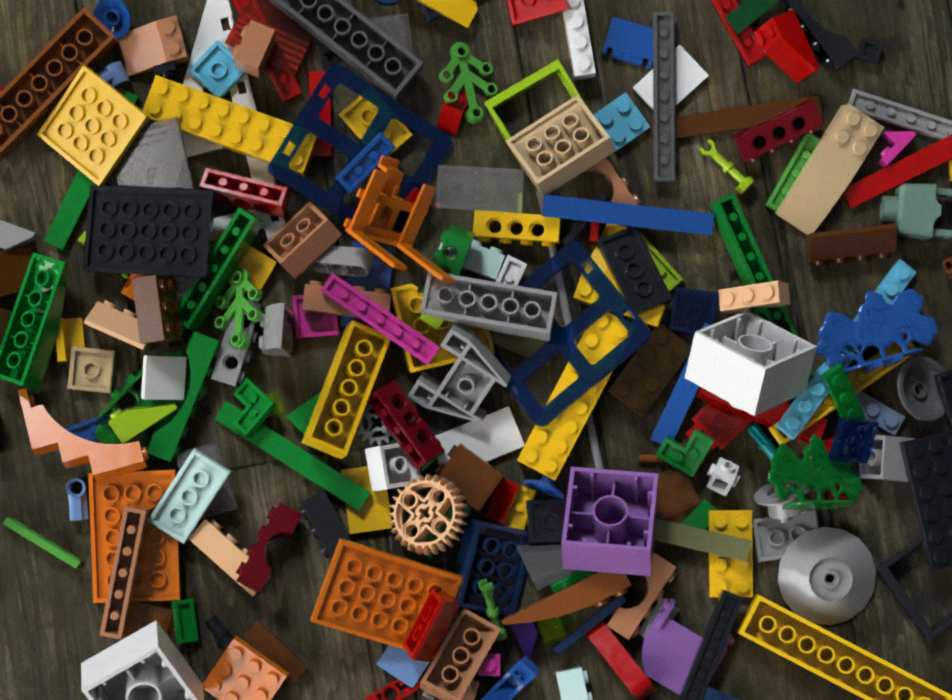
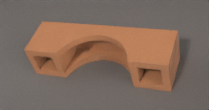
M604 158L582 172H596L608 179L613 191L611 202L642 205L639 198L635 194L632 196L628 188L630 186L624 177L620 178L616 170L618 168L612 159Z
M653 552L651 576H645L647 591L644 598L633 607H618L606 625L628 640L630 637L635 638L641 629L638 626L642 619L647 620L653 611L650 608L655 600L658 602L665 592L662 588L666 582L670 584L677 574L674 571L676 566Z

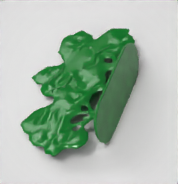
M813 434L810 439V445H806L803 450V460L796 456L792 448L783 443L779 445L776 454L773 455L770 461L772 470L768 472V481L774 485L776 495L780 499H786L791 492L799 498L797 502L785 504L782 507L783 510L842 508L855 504L854 501L859 497V493L863 492L861 478L850 470L855 456L846 443L835 444L834 448L828 453L824 442ZM792 480H794L798 484L800 490L799 492L797 488L794 489V487L792 486ZM787 484H789L791 490L787 489ZM808 487L814 488L817 493V500H805L803 494L805 489ZM830 490L834 500H822L821 494ZM841 493L846 494L851 500H839V496Z

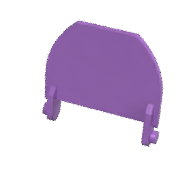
M666 598L662 603L663 610L658 612L644 638L642 666L646 676L680 695L702 637L668 617L676 601L672 598ZM729 633L715 671L727 653V646H731L734 643L735 638L732 637V633Z

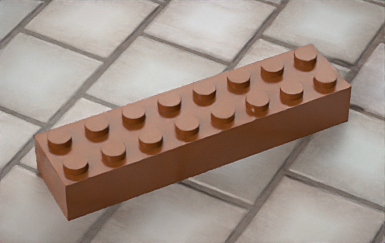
M85 7L0 92V162L57 105L82 66L85 65L92 69L117 44L118 39Z

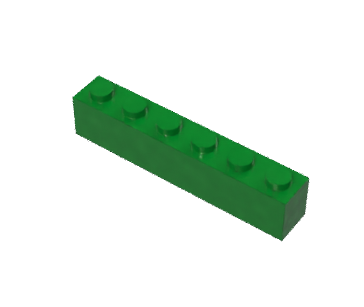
M240 207L237 209L211 252L209 278H195L182 299L179 317L180 322L187 329L199 330L214 306L216 298L222 293L265 221L249 210Z

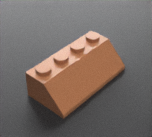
M463 607L420 681V688L438 699L461 700L500 633L501 628Z

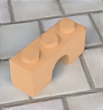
M771 281L718 290L720 311L734 314L746 310L751 311V308L754 307L773 308L790 305L789 283L782 281Z

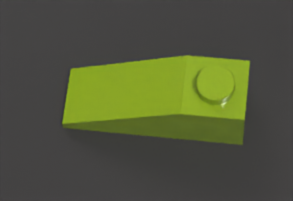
M175 403L132 407L124 410L119 408L109 415L108 423L123 444L176 410L177 406Z

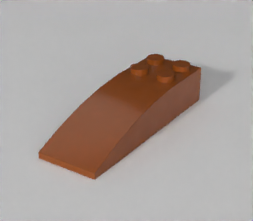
M594 572L592 575L501 619L500 623L503 625L529 623L570 614L591 605L599 607L609 602L608 597L611 595L619 597L627 593V587L631 586V583L626 574Z

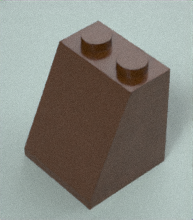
M463 444L453 445L447 454L450 458L446 464L441 462L434 473L454 483L455 488L461 490L459 495L465 497L464 501L479 511L503 478V472Z

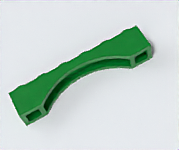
M193 330L186 347L190 368L189 386L186 396L173 417L162 426L153 430L146 448L148 454L171 462L173 457L177 458L181 447L178 445L181 437L184 438L189 426L186 425L188 417L192 418L197 406L194 405L196 397L200 398L205 386L202 385L204 377L208 378L213 366L210 365L212 357L216 358L221 346L218 345V339Z

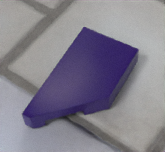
M533 622L509 624L526 657L530 658L538 634Z

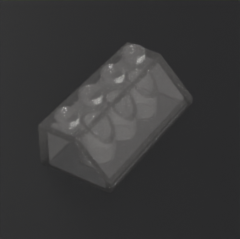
M438 165L436 208L522 213L524 169Z

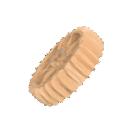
M426 474V477L418 475V482L410 478L411 485L403 483L404 491L397 489L400 494L399 497H392L396 504L389 505L394 509V512L388 513L389 516L394 517V520L390 521L389 524L396 526L391 532L398 534L395 539L402 541L401 545L408 547L407 549L411 552L415 551L420 555L422 553L430 555L431 552L438 554V549L446 551L445 545L453 547L451 540L459 541L456 534L458 532L464 533L460 526L467 525L462 520L463 517L468 516L467 513L462 512L463 509L468 507L466 504L461 503L465 497L459 495L461 490L455 488V484L449 482L444 477L441 478L438 475L433 477L430 474ZM432 488L426 497L418 493L421 489ZM444 493V500L442 502H439L438 498L440 494ZM415 497L414 505L410 506L411 498ZM451 506L453 508L452 520L445 515ZM406 510L411 516L404 524V512ZM446 523L447 529L441 533V526ZM417 527L418 532L412 537V530ZM430 532L438 536V539L434 541L423 542Z

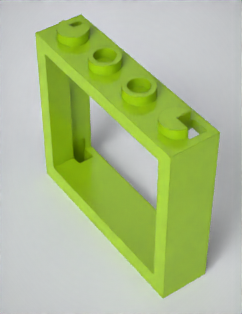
M558 59L484 102L486 110L505 142L511 136L495 109L554 74L558 75L571 98L576 95L581 98Z

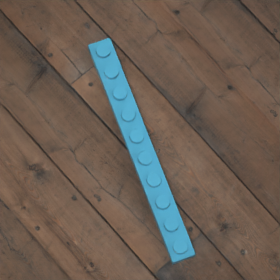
M898 259L874 292L881 294L886 303L891 305L896 295L905 289L916 274V271L904 261ZM858 314L853 319L854 322L859 320ZM850 345L845 346V349L850 354L851 352H854L855 355L857 354L854 347ZM840 352L842 356H846L845 352ZM846 358L842 364L844 370L853 359ZM826 359L823 360L809 379L806 392L796 397L775 426L792 440L797 437L829 393L821 377L824 372L831 368Z

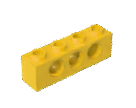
M475 210L473 233H475L474 238H478L477 241L490 242V239H499V243L512 244L513 240L520 241V245L533 246V242H540L543 247H554L555 244H560L562 218L545 217L537 214ZM494 222L501 223V230L498 233L490 231V226ZM514 224H521L523 226L522 232L518 235L513 234L511 231ZM537 225L544 227V233L541 236L533 235V228Z

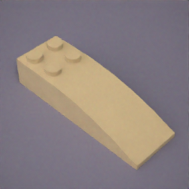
M851 104L841 105L775 214L807 236L810 233H814L853 179L884 127Z

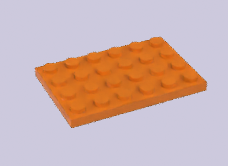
M176 469L132 471L96 482L92 472L88 473L93 603H106L124 506L131 504L150 508L149 519L176 477ZM147 521L132 602L181 600L179 541Z
M339 538L310 621L405 650L403 644L432 587L456 598L463 577L459 574Z

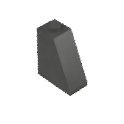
M561 543L530 544L516 547L537 591L579 571L563 569Z

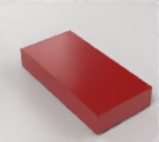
M502 478L496 486L484 517L506 525L521 485Z

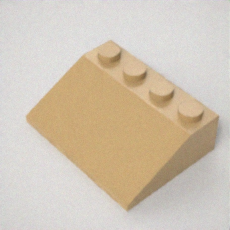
M578 95L506 140L510 150L542 197H544V194H550L616 151L610 136Z

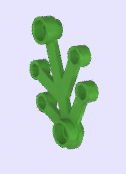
M457 42L450 48V62L439 73L440 81L448 83L453 78L454 69L459 65L460 74L452 87L444 94V100L450 104L454 103L458 99V92L464 85L469 106L465 113V118L469 123L477 124L483 119L484 112L477 104L473 84L484 91V94L488 97L494 96L498 91V87L495 83H487L469 71L468 64L478 69L480 75L486 77L492 73L493 67L489 62L482 63L472 56L467 44ZM458 49H461L464 55H460ZM483 66H486L489 72H485ZM443 73H447L449 79L444 78ZM488 87H492L494 92H489ZM448 93L453 94L454 99H450ZM473 110L479 113L478 117L474 116Z
M238 268L234 271L231 278V286L224 296L220 295L215 300V306L225 310L236 293L235 300L223 317L218 316L215 319L214 325L217 329L226 330L230 320L235 315V333L232 334L230 343L239 350L247 349L250 344L249 335L244 333V310L247 312V318L250 321L258 322L262 317V312L256 309L244 297V290H246L250 300L257 302L262 298V291L251 283V274L244 268Z

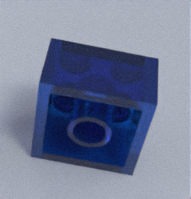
M675 287L669 330L695 333L702 329L705 322L710 325L715 324L719 292Z

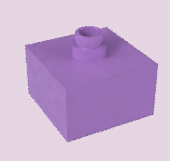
M571 467L561 542L563 569L651 576L659 502V474Z

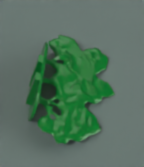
M178 350L176 353L167 352L162 355L187 357L181 350ZM187 357V360H186V376H185V392H184V398H185L186 393H187V390H188L189 378H190V376L188 375V371H189V360H188V357ZM142 367L135 375L131 372L126 377L127 383L121 390L116 388L111 393L112 399L96 415L95 419H100L109 410L114 412L119 409L117 401L127 391L136 398L133 407L175 403L177 406L176 410L123 443L139 441L142 448H147L149 442L148 429L152 427L156 429L166 423L180 408L183 400L141 399L142 389L136 391L132 386L142 376ZM205 378L202 382L203 386L206 384ZM206 386L204 387L201 397H196L194 404H196L200 399L206 396ZM101 423L95 428V436L101 443L122 444L109 423Z

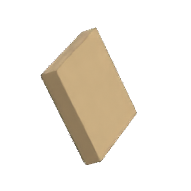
M72 346L67 389L111 393L115 350Z

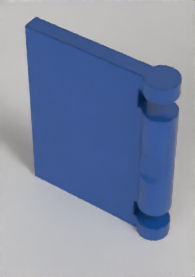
M612 17L601 55L606 56L609 48L613 50L610 58L640 67L643 59L648 60L646 68L651 69L653 62V28Z

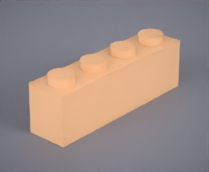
M205 519L188 539L236 581L239 577L236 571L241 562L246 563L250 557L246 555L248 549L244 548L242 550L236 545L238 540L230 533L225 535L220 530L222 526L217 521ZM237 582L251 596H255L257 594V592Z

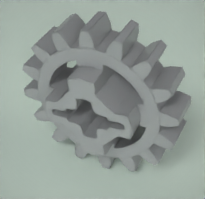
M367 402L358 425L360 430L356 434H363L362 441L364 442L369 439V445L371 446L374 441H377L378 446H381L383 440L388 444V438L390 436L394 437L382 420L381 423L383 425L381 428L378 426L372 427L374 425L372 419H379V416L369 412L373 408ZM364 417L368 420L366 431L363 428ZM382 431L386 434L382 437H372L375 432Z

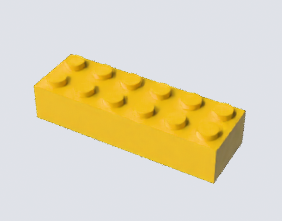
M351 320L346 325L301 443L339 459L347 456L391 339L378 330Z

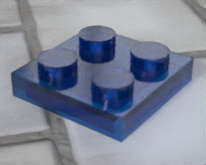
M839 417L828 458L839 462L868 463L879 423L870 419Z

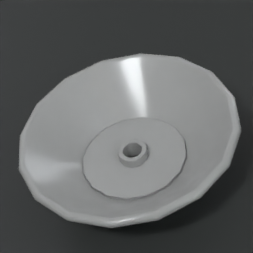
M820 527L804 532L788 545L779 563L778 584L783 600L795 614L814 624L834 625L852 619L866 607L875 589L876 568L871 552L860 538L844 529ZM828 575H833L831 582L826 581Z

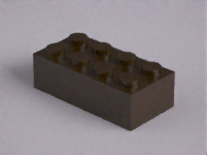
M661 323L659 327L654 326L605 393L636 416L642 418L688 357L692 346Z

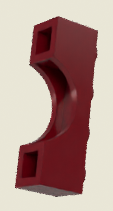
M281 502L277 508L272 506L266 517L270 521L267 526L262 524L256 535L260 539L256 545L254 543L251 544L246 553L250 557L246 563L241 562L236 571L239 574L237 582L260 593L272 572L265 558L266 545L277 538H290L302 517L301 513Z

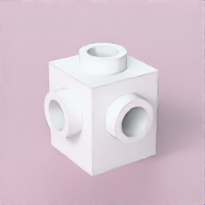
M720 457L716 464H711L707 472L710 478L706 487L726 496L731 486L735 488L740 478L737 475L740 466Z

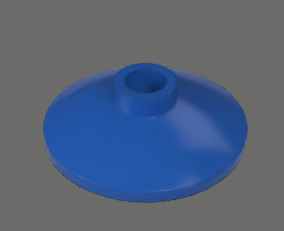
M99 0L94 9V17L117 39L125 36L131 27V14L126 4L122 0Z
M542 476L541 480L525 479L523 482L526 486L548 496L564 499V494L553 485L554 480Z

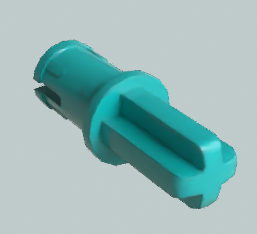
M755 423L749 427L748 433L758 443V449H762L768 458L772 460L773 455L777 452V447L772 442V437L768 438L758 424Z

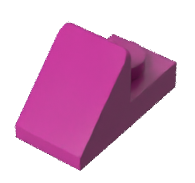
M914 131L883 132L880 136L892 148L887 146L879 154L882 158L878 163L885 168L917 134Z

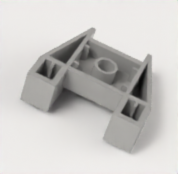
M454 322L440 346L457 356V360L442 382L423 371L407 397L427 409L482 424L487 411L479 407L495 381L506 387L511 375L475 332L463 324Z

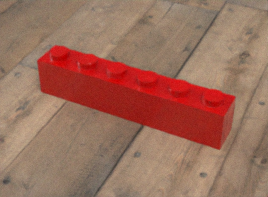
M700 386L695 396L769 428L782 418L793 403L783 402L753 416L744 410L732 407L728 401ZM821 418L798 434L795 439L810 444L813 434L821 439L828 419Z

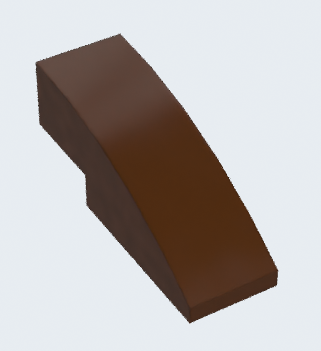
M258 619L242 634L257 651L289 673L287 679L292 684L308 668L287 645Z

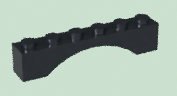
M782 0L786 5V12L794 10L804 34H807L811 39L810 44L817 53L820 51L823 55V62L828 69H833L836 72L857 57L859 53L848 38L833 33L818 24L807 13L800 0Z

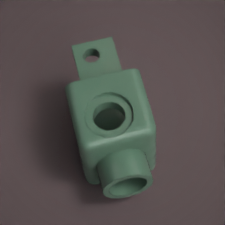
M902 184L895 190V196H882L879 213L880 221L892 222V224L897 223V236L925 241L930 238L952 239V230L933 228L934 222L941 216L942 205L938 203L936 197L952 199V189L936 188V184Z

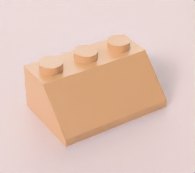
M106 300L104 303L97 301L86 317L84 324L149 353L152 344H140L138 322L135 318L136 314L126 309L123 312L115 309L117 305Z

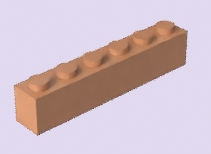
M131 504L124 506L100 636L120 640L125 637L150 508Z

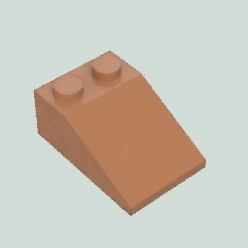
M177 15L156 20L131 30L125 36L118 38L128 77L154 71L153 66L174 61L177 65L190 61Z

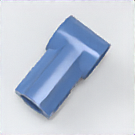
M122 61L111 63L104 70L97 73L115 89L130 82Z
M80 477L71 479L66 486L69 499L70 521L89 519V485L85 479ZM77 481L82 484L83 489L81 493L73 491L72 486L74 482Z

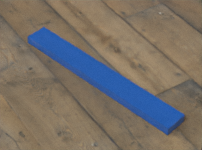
M544 194L542 216L703 235H712L715 215L712 213Z

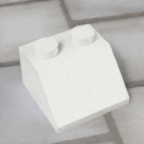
M398 443L365 449L372 492L403 487V483L411 485L410 478L418 482L420 469L417 470Z

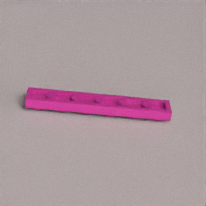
M334 273L331 274L320 290L427 365H429L440 349L435 343Z

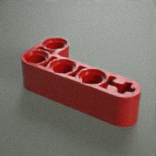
M603 620L586 633L590 641L637 700H644L656 690L652 682Z

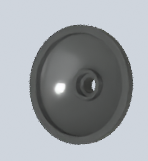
M920 356L908 360L900 369L897 379V391L903 407L911 416L921 421H932L945 413L933 376L945 371L940 364L928 357Z

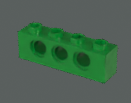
M452 224L448 231L443 230L439 241L443 243L441 250L437 249L433 261L436 262L435 265L439 268L446 266L450 269V272L447 274L460 276L475 233ZM448 247L455 248L457 253H450Z

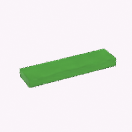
M806 132L765 204L767 208L774 212L777 211L820 141L819 137Z
M6 517L2 523L72 567L80 569L83 560L13 517Z

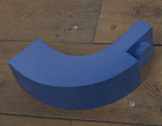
M524 656L480 700H511L541 670Z

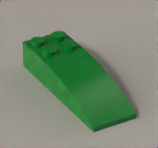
M32 253L0 346V379L39 391L59 329L66 290L68 263Z

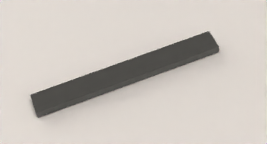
M653 11V182H675L674 11Z

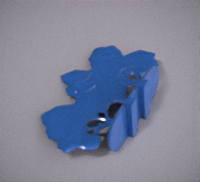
M907 289L898 293L891 305L886 303L881 294L868 290L865 296V304H861L857 311L859 315L858 321L854 322L842 313L831 311L827 313L824 318V324L817 333L819 343L816 344V354L824 356L831 367L837 363L842 365L846 358L856 360L857 365L845 369L846 374L863 369L865 373H869L883 366V364L885 368L902 361L903 358L922 352V348L908 350V345L911 341L930 345L934 335L938 334L939 331L934 318L919 313L923 307L924 298L917 294L915 290ZM906 333L908 339L904 341L903 334ZM893 342H896L903 350L901 353L887 356L885 349ZM850 345L854 347L857 355L854 352L850 354L845 349V346ZM859 345H862L861 351L858 349ZM876 346L879 349L881 358L866 362L862 354L867 347ZM840 352H845L846 356H842Z

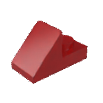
M460 90L458 92V99L454 103L450 104L445 101L441 109L437 129L457 135L468 104L464 91ZM448 93V97L454 99L453 94Z

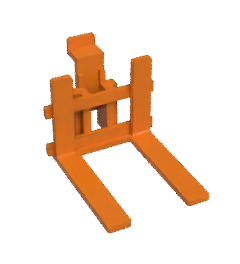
M382 155L377 166L381 170L374 169L366 189L359 188L356 194L361 200L353 219L346 218L343 225L346 227L345 231L395 269L406 271L407 266L375 241L398 247L439 280L454 284V278L412 247L423 219L427 215L436 188L423 184L414 204L404 201V199L397 196L404 173L397 169L400 161ZM400 210L410 212L402 233L392 231Z

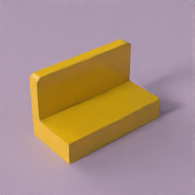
M82 318L60 319L55 340L57 362H70L72 346L85 348Z

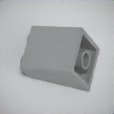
M865 435L862 437L859 477L861 479L908 482L899 442L915 438L886 435Z

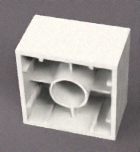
M746 310L695 332L685 378L728 401L732 407L756 416L806 392L817 346Z
M157 620L81 663V690L88 700H204L202 682Z

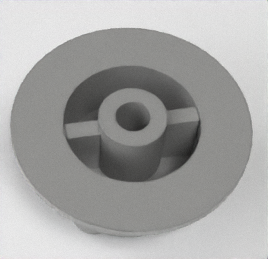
M792 480V486L794 487V489L797 488L799 492L800 490L798 484L794 480ZM770 482L762 486L754 495L755 502L759 505L767 506L769 517L779 519L780 523L789 522L792 520V517L811 511V509L783 510L782 507L785 504L797 502L799 498L791 492L786 499H780L776 495L774 485ZM787 484V489L791 490V487ZM812 487L805 489L803 493L805 500H809L807 493Z

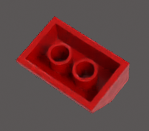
M432 587L403 644L411 659L430 662L432 657H435L440 648V641L449 632V624L452 618L458 615L460 604L456 598Z

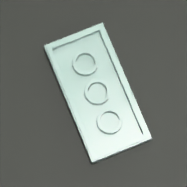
M194 448L147 521L184 544L229 476L231 470Z

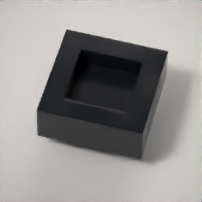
M862 37L858 49L859 54L856 59L877 65L883 43Z
M174 61L153 66L155 75L166 79L173 78L174 74L178 73L177 65Z

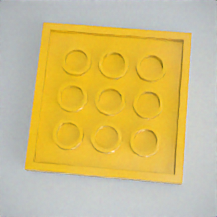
M83 65L37 135L95 184L103 186L150 117L91 68Z

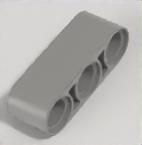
M331 245L318 259L311 263V267L319 273L366 277L369 274L375 255L370 250L364 248Z

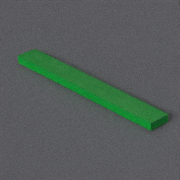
M118 88L122 95L136 105L139 99L138 96ZM79 169L44 239V242L63 251L89 201L90 185L96 186Z
M225 401L215 420L358 511L362 509L371 492L264 424H261L250 438L246 437L233 424L242 411Z

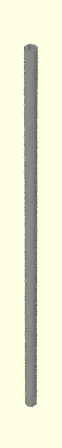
M536 190L540 213L542 215L544 197H542L539 191ZM555 244L554 247H548L572 356L577 346V340ZM591 414L586 423L594 465L595 469H604L593 414Z

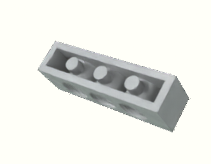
M248 300L262 314H265L262 304ZM244 310V317H246L247 312ZM235 315L233 316L224 334L211 375L212 380L238 387L239 383L242 384L246 374L243 371L244 365L249 363L252 351L249 349L251 343H255L259 331L256 330L258 322L251 321L250 326L244 328V333L250 337V344L247 349L239 350L230 343V338L235 333ZM232 357L237 358V367L229 369L227 361Z

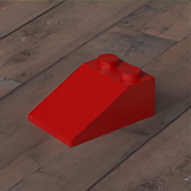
M794 10L771 18L754 31L756 42L760 45L762 51L796 83L803 81L820 69Z

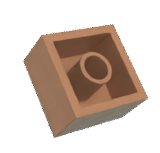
M251 20L249 26L245 24L241 32V44H236L232 56H234L233 61L236 69L260 78L276 42V33L274 29Z

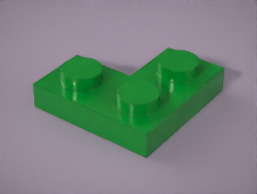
M246 377L233 393L246 406L234 420L233 424L246 437L250 438L275 409L277 404L252 380Z
M698 429L694 430L686 446L666 436L655 456L687 475L694 477L715 439Z

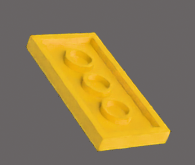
M708 510L709 531L752 541L747 562L708 553L709 597H719L722 589L741 597H753L752 510Z

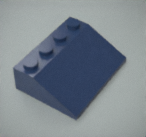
M467 517V525L464 528L454 570L455 574L463 577L456 600L460 604L459 607L486 612V601L479 589L478 582L487 579V583L492 582L494 586L493 597L495 605L499 608V614L509 616L517 610L526 572V566L516 547L519 545H530L528 544V531Z

